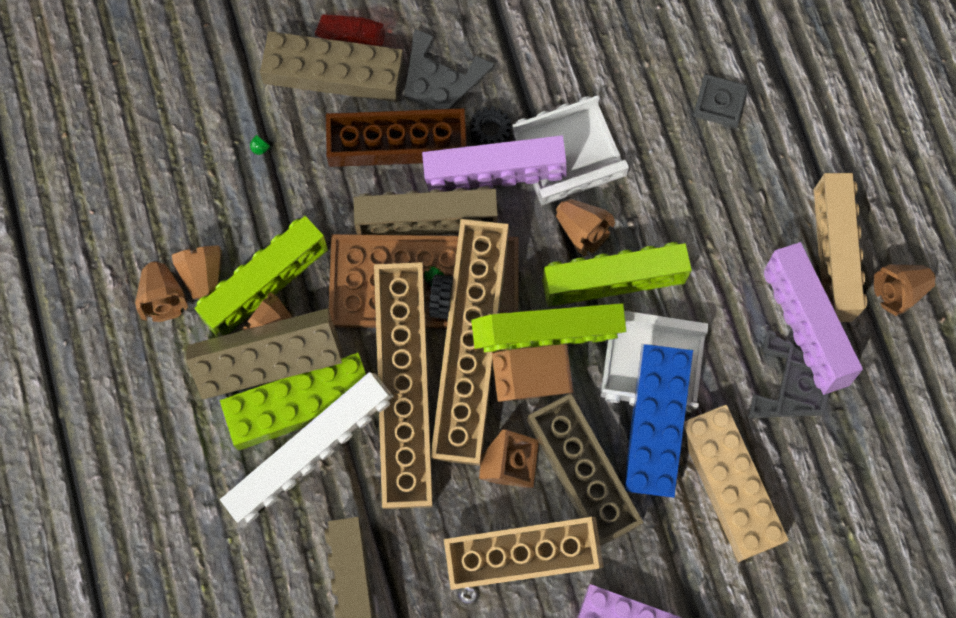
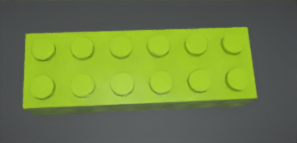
M306 216L294 220L285 233L276 235L267 248L258 250L249 263L239 266L234 271V275L228 280L221 281L216 286V290L209 296H203L197 302V306L194 309L216 337L230 334L256 311L270 292L276 295L328 251L324 235Z
M671 242L660 248L647 246L642 248L641 251L636 252L623 250L618 252V255L599 254L594 259L576 258L571 260L570 263L564 264L560 261L552 262L544 267L542 283L547 307L682 285L685 284L692 269L686 243L678 244V242Z
M623 303L490 314L471 320L474 348H484V353L504 349L512 350L569 343L571 345L582 344L590 341L592 343L618 339V334L627 332Z
M359 353L342 358L341 364L283 378L219 400L234 447L239 451L305 428L366 376Z

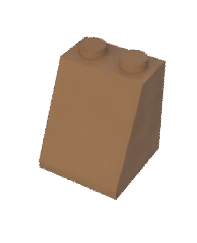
M567 344L512 349L492 353L498 402L573 393Z

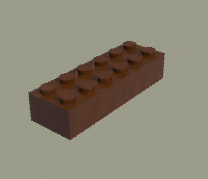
M465 108L326 114V157L329 167L423 163L422 152L466 147Z

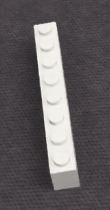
M369 372L223 496L220 501L237 523L252 522L260 515L258 513L259 510L264 506L266 508L271 506L278 500V494L283 490L286 492L297 484L295 480L301 475L306 476L315 469L314 464L318 460H325L334 452L333 448L337 444L347 442L353 436L351 432L357 427L363 428L372 420L370 416L376 411L381 412L390 405L389 400L394 396L376 374Z

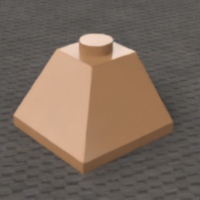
M502 430L482 454L479 479L495 484L533 488L538 440L509 430Z

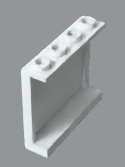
M587 96L580 99L577 103L571 105L569 103L563 104L557 110L551 112L543 111L534 118H523L513 124L512 135L515 141L563 135L567 177H562L559 181L539 180L538 183L533 184L541 206L627 176L629 166L626 160L622 161L598 105L599 96L592 98Z
M624 311L627 332L618 334V339L608 340L600 397L605 398V401L611 403H619L620 400L628 401L630 405L634 406L641 344L693 350L685 414L695 412L699 407L697 398L704 340L708 331V324Z

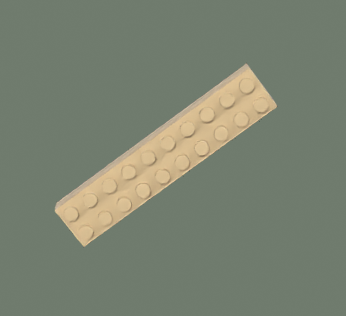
M464 219L460 221L431 450V459L435 461L481 466L493 371L492 353L495 352L484 353V348H474L471 320L500 313L509 238L508 224Z
M423 263L374 264L378 377L394 396L389 400L390 405L385 410L379 412L382 508L433 507Z

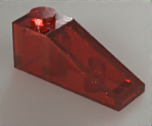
M322 14L314 33L315 36L324 39L380 47L385 38L384 24L363 17Z

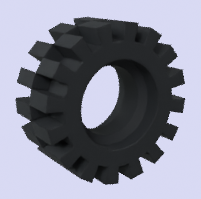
M491 106V110L483 107L482 112L479 109L476 115L472 116L470 135L472 141L476 142V146L503 143L510 139L511 120L508 119L506 112L503 114L502 109L499 108L496 111L495 106ZM487 122H494L499 126L500 130L496 135L488 136L483 133L482 126Z
M434 275L430 294V317L448 319L454 276Z

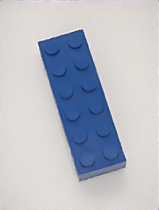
M641 344L623 485L626 492L675 497L693 350Z

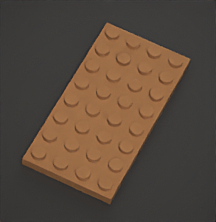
M332 234L329 312L334 327L376 328L374 264L422 262L423 275L425 270L428 272L430 270L429 267L435 266L446 276H454L459 236ZM519 237L508 238L500 313L518 312ZM424 280L426 328L447 329L448 319L430 317L431 287Z

